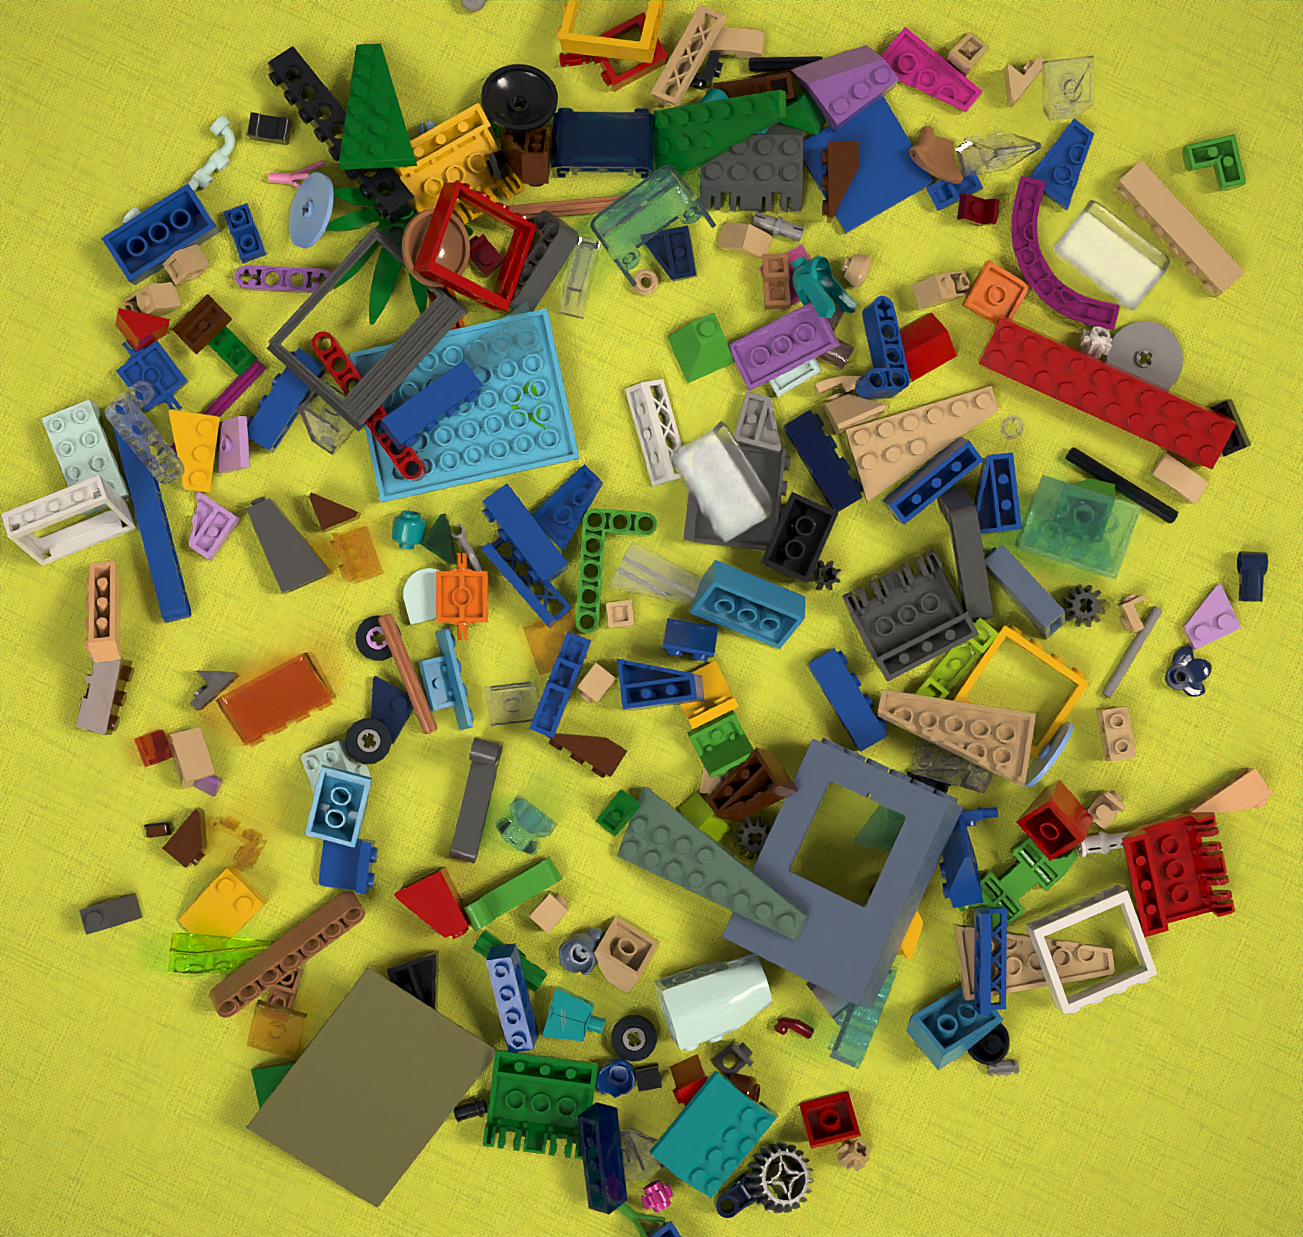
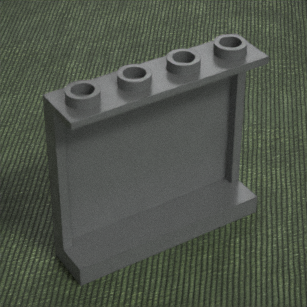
M695 438L683 541L766 551L785 506H780L781 496H786L788 481L783 480L784 470L789 471L790 456L786 455V449L783 448L781 454L751 446L707 442L705 439Z

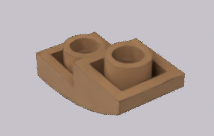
M297 968L271 987L262 1011L263 1015L288 1021L303 969Z

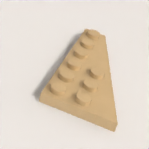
M992 386L845 429L866 503L996 413L999 409Z
M882 689L878 717L1025 788L1036 714Z
M954 924L963 997L966 1001L973 1000L974 927ZM1000 930L996 933L998 937L1000 936ZM1007 932L1006 993L1048 986L1030 936ZM995 937L991 939V955L999 949V940ZM1044 937L1061 984L1115 974L1113 953L1110 947ZM995 962L991 964V981L999 974V966ZM993 987L991 989V996L999 995V991Z

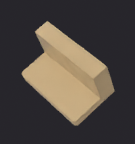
M200 727L170 734L168 745L182 789L193 787L195 780L214 775V767Z

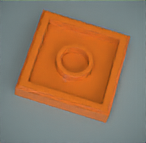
M987 260L963 301L962 306L995 325L1000 314L1013 319L1030 285Z

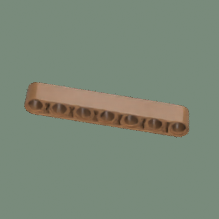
M352 891L339 894L214 986L209 993V997L217 1014L222 1018L233 1016L361 922L365 916V910L356 894Z

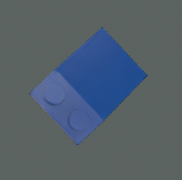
M964 815L959 816L943 851L944 862L939 863L942 878H946L947 883H942L945 899L950 898L953 908L983 902L978 863Z

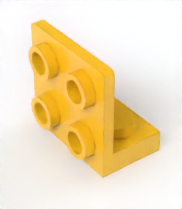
M715 661L691 672L702 675L705 701L680 704L692 729L739 707Z

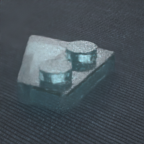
M880 804L853 840V845L891 851L903 826L905 816Z

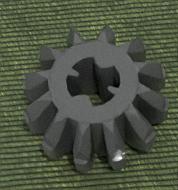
M1081 584L1076 585V592L1072 589L1067 591L1071 599H1062L1063 603L1069 604V607L1063 608L1065 613H1071L1066 620L1071 622L1076 618V627H1080L1083 622L1086 627H1091V619L1096 623L1100 621L1096 613L1105 614V610L1099 608V605L1106 603L1105 599L1097 600L1101 591L1096 590L1092 593V585H1087L1085 590ZM1080 600L1081 602H1088V604L1086 605V608L1088 610L1080 611Z
M759 816L756 817L755 824L753 825L750 817H746L747 827L740 822L737 824L743 830L742 833L733 832V836L741 838V840L733 843L734 846L744 845L740 849L739 854L744 855L749 850V860L753 859L754 852H757L759 857L771 831L765 832L770 825L769 821L764 822L760 826L761 817ZM751 832L753 834L757 832L761 834L759 836L761 841L758 844L756 842L752 844L748 842L750 840L748 835Z

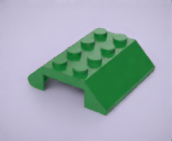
M496 1049L483 1146L494 1148L496 1133H499L497 1148L503 1149L506 1143V1131L516 1132L513 1140L515 1151L520 1150L521 1138L523 1136L525 1137L523 1152L545 1155L547 1140H551L549 1155L554 1156L557 1151V1138L567 1139L564 1149L566 1158H571L572 1144L574 1143L576 1144L574 1159L585 1160L598 1063Z

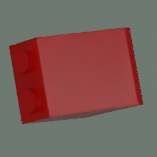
M1059 779L1039 794L1016 823L1048 860L1051 861L1085 840L1093 817Z
M446 867L394 893L397 900L444 938L452 936L455 939L469 930L470 922L462 910L465 905Z

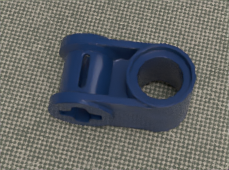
M749 1171L738 1176L730 1185L716 1195L714 1200L715 1207L721 1217L732 1218L744 1208L757 1201L758 1197L752 1198L750 1196L754 1189L748 1188L751 1191L748 1192L744 1186L751 1182V1178L746 1176ZM726 1198L733 1200V1206L728 1210L720 1207L721 1201Z

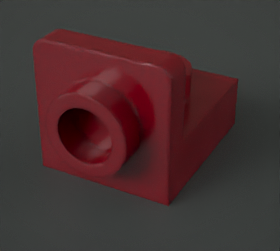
M968 193L960 194L957 220L976 226L995 225L997 223L1000 201L996 198L983 199Z
M484 234L480 237L476 235L469 240V259L488 277L503 263L504 258L487 240Z

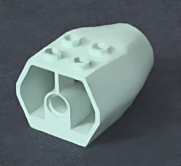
M755 953L734 960L699 965L654 981L672 1040L679 1050L690 1051L699 1047V1043L705 1041L710 1043L717 1042L723 1039V1035L738 1029L763 1009L772 1005L769 985Z

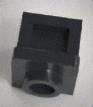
M710 52L704 74L696 73L690 84L692 87L700 90L705 88L711 89L714 77L719 78L722 71L723 63L720 62V53Z

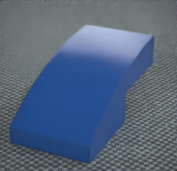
M972 165L961 171L963 180L960 184L940 180L926 188L937 211L959 202L960 194L968 193L973 195L983 189Z

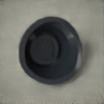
M1002 1023L997 1025L968 1049L970 1056L977 1062L985 1065H994L1002 1061L1010 1048V1037L1007 1028Z

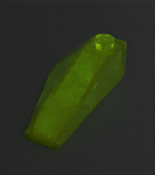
M173 932L168 976L197 978L233 972L275 941Z

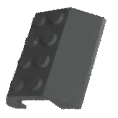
M778 122L769 127L765 134L754 133L748 137V140L731 146L727 152L700 166V210H711V196H714V210H720L722 203L721 193H730V211H736V196H740V211H761L762 197H765V211H771L772 194H781L779 201L781 211H787V197H790V211H801L803 130Z
M934 549L923 554L927 566L921 556L915 558L916 566L920 572L919 575L913 577L910 567L905 563L901 565L905 578H903L899 569L895 568L878 577L881 590L875 579L870 581V588L874 593V598L867 600L866 593L861 587L855 589L859 601H857L852 591L842 595L855 627L874 663L887 682L979 635L968 612L964 613L942 571L943 565Z

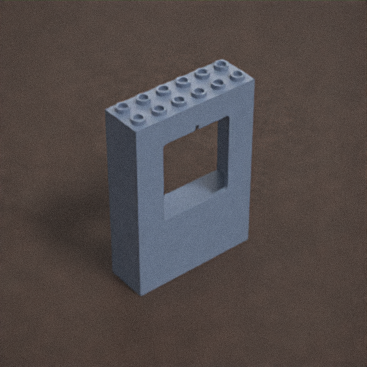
M822 738L821 742L812 739L793 780L798 792L785 798L752 870L759 878L768 882L775 891L789 899L808 915L799 940L789 938L736 912H733L722 937L857 1006L872 1008L963 807L956 804L957 798L940 790H936L934 794L935 788L916 779H913L912 783H910L912 778L894 769H890L888 773V767L869 758L865 762L866 757L850 749H844V747L828 739ZM831 782L866 798L870 793L869 799L905 816L903 826L867 905L864 907L791 872L794 859Z

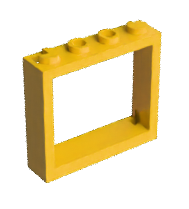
M568 0V3H565L563 6L562 17L564 20L562 26H559L557 29V40L560 41L563 52L652 63L667 0H650L640 42L574 34L573 30L581 0Z
M1011 624L1008 627L1002 625L997 630L999 633L998 637L978 658L951 700L974 704L965 697L1006 637L1076 684V687L1036 745L1031 744L1030 756L1038 759L1040 751L1046 744H1049L1089 685V682L1084 679L1086 675L1073 667L1070 670L1064 666L1063 663L1065 661L1056 654L1051 653L1049 656L1043 652V646L1033 639L1027 641L1021 637L1022 631Z

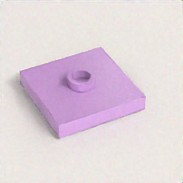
M237 416L219 422L217 435L219 473H230L250 467L246 416Z

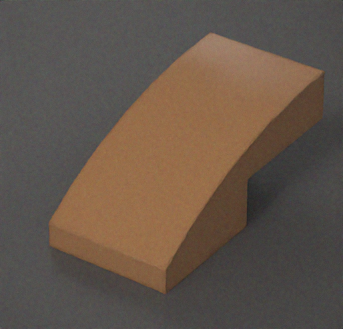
M788 253L762 254L765 309L790 308Z

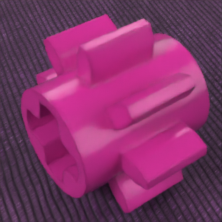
M655 1180L643 1188L645 1194L641 1196V1200L646 1210L652 1207L654 1212H659L672 1204L669 1198L673 1197V1192L668 1182L662 1185L660 1180Z

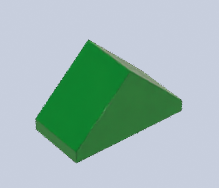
M805 90L794 96V98L786 100V118L779 123L818 135L826 123V118L808 90Z

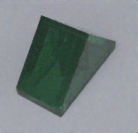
M446 513L440 514L421 542V545L448 564L454 566L457 565L452 535L450 534L449 518Z

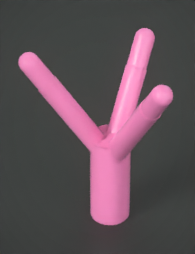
M322 160L293 173L270 172L268 180L270 183H290L299 188L301 184L295 180L309 178L308 172L324 166L326 162Z

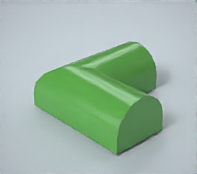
M1235 134L1183 147L1182 155L1186 170L1189 172L1214 166L1220 191L1232 190L1246 184Z

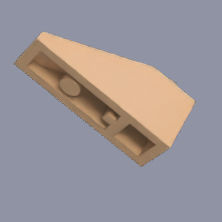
M1247 768L1186 811L1187 813H1221L1251 809L1253 807L1258 809L1268 802L1267 798L1273 793L1255 768Z

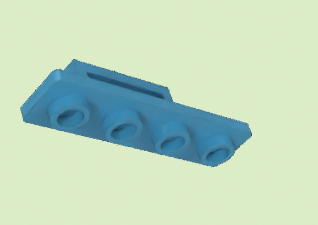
M449 628L442 629L436 632L441 657L418 662L428 704L431 711L454 706L459 730L472 728L474 716L472 710L468 707L466 685L462 683L461 663L456 658L454 650L455 638L450 633Z

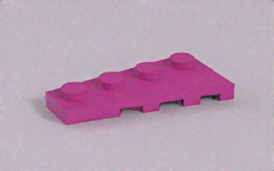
M906 27L903 28L881 55L897 75L900 82L965 113L983 93L981 89Z

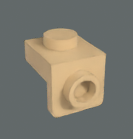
M1134 592L1123 597L1124 603L1117 605L1121 616H1119L1120 623L1124 630H1129V633H1136L1144 629L1134 605L1146 600L1145 594L1138 596Z

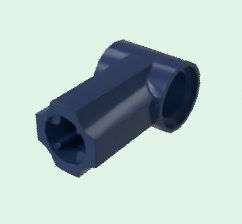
M1239 551L1237 556V572L1240 574L1239 601L1263 602V581L1268 568V555L1266 552Z

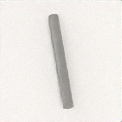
M1155 606L1152 608L1143 623L1144 629L1137 633L1104 688L1102 694L1106 697H1112L1163 611Z

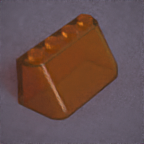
M306 652L221 696L216 702L243 744H250L251 747H254L265 741L263 736L271 732L277 735L288 729L286 724L295 720L296 723H299L310 717L308 712L316 708L322 711L333 705L331 700L335 699L336 695L314 653Z

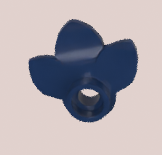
M1191 646L1183 647L1173 655L1172 666L1168 668L1165 674V682L1174 690H1183L1188 696H1200L1206 692L1202 681L1210 675L1212 665L1204 659H1194ZM1177 673L1180 674L1181 681L1177 679Z

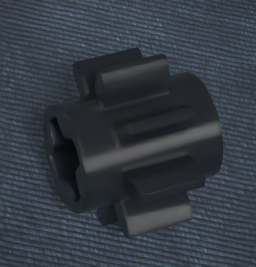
M818 560V567L814 568L809 582L817 584L816 590H821L824 585L828 591L833 590L832 584L840 583L837 573L841 569L832 567V560L828 561L826 566L822 560ZM822 571H826V575L829 576L827 580H823Z

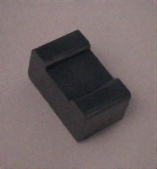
M251 112L247 136L252 140L288 145L292 122L289 118Z
M658 1063L636 1067L635 1074L639 1092L662 1088Z

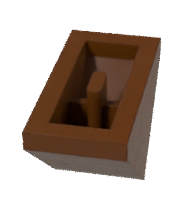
M312 492L310 493V501L321 528L325 532L357 520L361 516V513Z

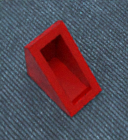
M118 308L115 325L137 352L166 336L170 319Z

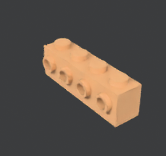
M116 561L89 564V578H86L87 591L89 593V597H86V607L89 613V617H86V629L88 632V637L85 638L87 653H92L94 662L121 660V578Z

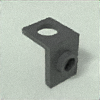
M734 1039L713 1059V1062L729 1078L731 1074L737 1073L746 1064L749 1067L753 1064L751 1057L753 1052L744 1042L739 1044ZM734 1054L737 1057L738 1063L734 1068L724 1066L723 1058L725 1055Z

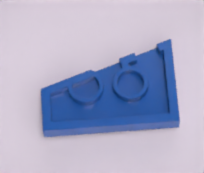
M1076 119L1072 120L1028 177L1046 181L1043 194L1066 211L1069 208L1083 163L1094 136L1093 132Z
M585 464L532 514V517L542 530L562 551H564L603 484Z

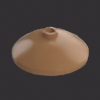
M435 208L426 209L416 214L406 226L402 238V256L408 271L418 282L430 287H443L444 285L413 270ZM452 213L435 262L462 275L469 261L470 241L465 226Z

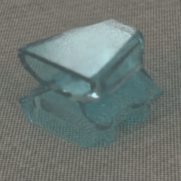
M518 794L509 804L512 817H500L495 826L503 839L515 849L535 855L541 847L538 837L551 836L558 824Z

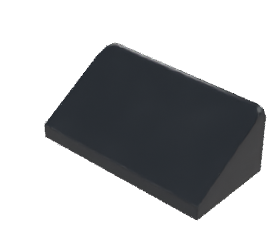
M1232 399L1210 407V409L1232 418L1236 423L1222 450L1223 457L1251 446Z

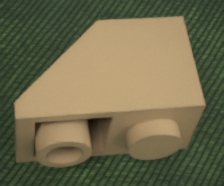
M961 270L933 275L912 285V289L919 309H926L966 297L970 291V282L965 271Z
M174 282L149 284L122 301L123 309L158 317L167 315L181 306Z

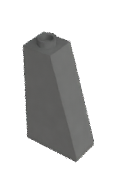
M260 497L251 502L252 506L246 508L282 593L287 594L332 574L331 569L274 500Z

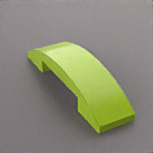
M979 617L974 623L979 635L949 650L914 694L945 699L953 686L976 659L986 651L996 637H998L999 633Z

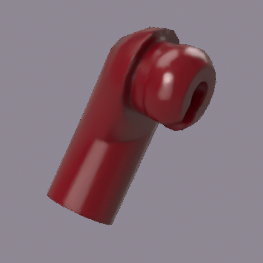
M780 1017L774 1026V1030L782 1035L787 1034L788 1029L804 1038L810 1039L814 1033L813 1027L794 1018Z

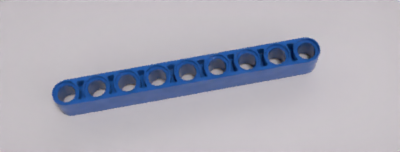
M134 398L109 405V412L163 620L165 623L191 617V607L138 403Z

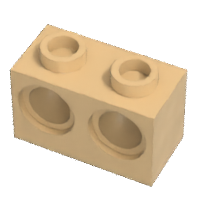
M1118 706L1096 710L1105 760L1117 761L1136 757L1128 707Z

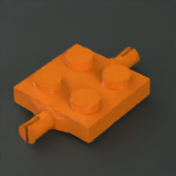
M456 553L457 569L436 571V623H452L457 625V640H462V630L463 640H468V625L475 622H488V571L467 569L468 554L462 553L463 563H461V553Z

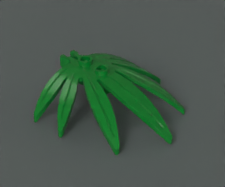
M358 188L333 189L334 196L346 203L361 207L375 206L371 199L366 200ZM380 193V195H382V196H387V195H388V194H385V193ZM375 208L360 210L329 222L325 231H351L378 221L379 225L374 229L378 228L402 250V238L406 226L418 212L416 209H413L393 224H390L386 218L382 219L377 214ZM464 225L467 230L468 236H471L473 234V230L470 229L467 225ZM375 242L332 289L340 287L352 278L370 259L379 243ZM383 247L378 256L371 284L369 302V323L371 325L375 324L387 305L401 269V264ZM409 272L412 293L420 314H422L426 310L427 287L418 282Z

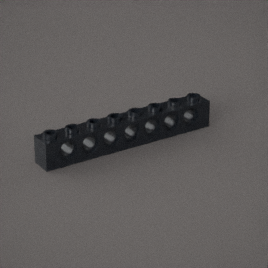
M292 46L268 62L270 70L268 76L276 87L280 85L284 90L283 95L291 106L296 105L299 109L298 114L303 122L312 125L316 138L321 143L325 142L329 146L328 151L330 155L338 162L342 138L337 139L335 136L344 132L346 111ZM293 78L300 79L297 82H290V80ZM310 96L315 97L311 101L304 100L305 98ZM323 115L330 116L326 120L319 119ZM391 167L344 170L351 181L356 180L360 185L359 190L364 198L373 201L377 214L382 219L386 218L390 224H393L416 208L414 195ZM370 171L376 173L372 177L365 176V173ZM385 190L391 192V194L387 196L380 195V193Z

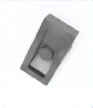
M196 670L209 686L206 687L204 685L193 694L195 699L190 703L196 710H203L233 683L239 675L237 672Z

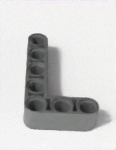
M963 486L952 487L940 495L937 501L939 509L950 527L964 613L968 612L972 622L975 623L979 617L982 620L993 618L979 519L975 505Z
M481 736L474 737L469 760L472 763L450 851V858L475 864L502 753L503 741Z

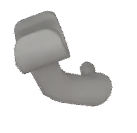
M458 524L462 529V533L458 536L454 535L453 532H450V534L459 542L463 552L468 554L467 561L473 571H482L480 562L466 538L468 534L466 528L462 524Z

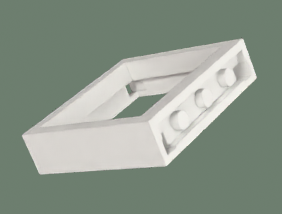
M100 475L1 514L8 537L42 566L137 528L130 506ZM100 493L102 496L95 498L94 495ZM105 503L112 509L42 538H38L33 533ZM42 553H50L51 557L44 559Z
M1120 885L1111 887L1025 924L1055 1007L1064 1015L1074 1014L1085 1005L1100 1003L1108 995L1123 993L1127 990V987L1146 983L1150 980V977L1157 975L1128 890ZM1120 904L1142 965L1066 998L1044 937Z

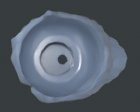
M598 927L589 928L585 933L573 935L565 940L559 947L560 965L565 970L588 975L598 963L594 952L605 935L604 931Z

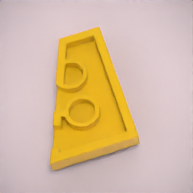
M168 409L184 489L210 492L220 416Z

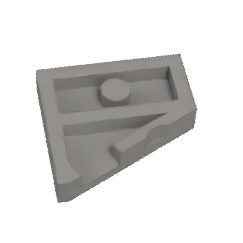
M746 391L733 442L781 454L782 448L771 397Z

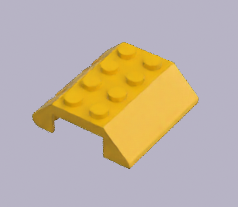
M479 103L410 141L417 166L394 167L398 177L414 195L415 209L418 213L426 209L435 208L443 184L455 182V180L461 183H468L470 189L475 192L480 191L490 196L489 200L493 202H498L497 197L492 193V190L495 188L498 189L506 200L512 198L511 192L517 195L525 190L522 182L510 169L509 175L495 180L491 179L484 157L500 150L488 130V127L491 125ZM458 199L452 211L461 220L463 225L469 222L467 216L470 220H474L484 214Z

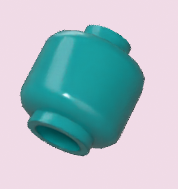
M401 511L393 519L392 539L399 543L400 548L414 549L415 545L424 542L426 521L419 512Z

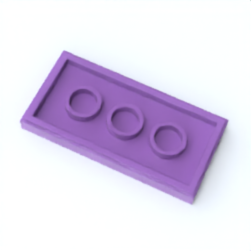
M811 302L728 344L732 357L749 391L840 346L828 319L819 317Z

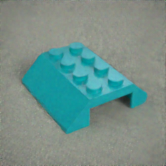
M715 1070L649 1152L679 1179L712 1198L778 1117V1114L762 1101L757 1103L742 1093L729 1079Z

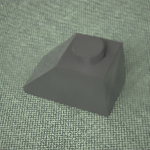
M136 893L79 910L86 935L143 918Z

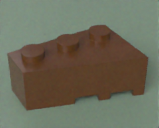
M540 127L529 132H513L501 128V150L506 162L522 184H529L533 187L549 184L552 159L551 127Z

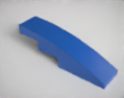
M569 631L566 633L529 728L530 730L554 738L592 640Z

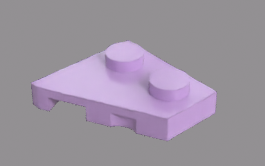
M1217 584L1212 588L1211 593L1201 602L1196 612L1182 626L1193 650L1241 629L1221 584Z

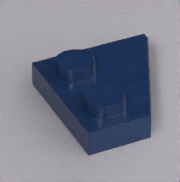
M688 225L640 235L641 240L673 282L698 277Z

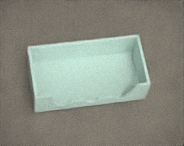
M89 399L42 418L68 487L100 475L123 500L131 498L128 483L119 473L117 462L110 450L105 432L100 425L99 417L102 415L97 403ZM97 493L94 496L95 498H98L102 495L100 493ZM105 503L80 514L87 516L109 506Z

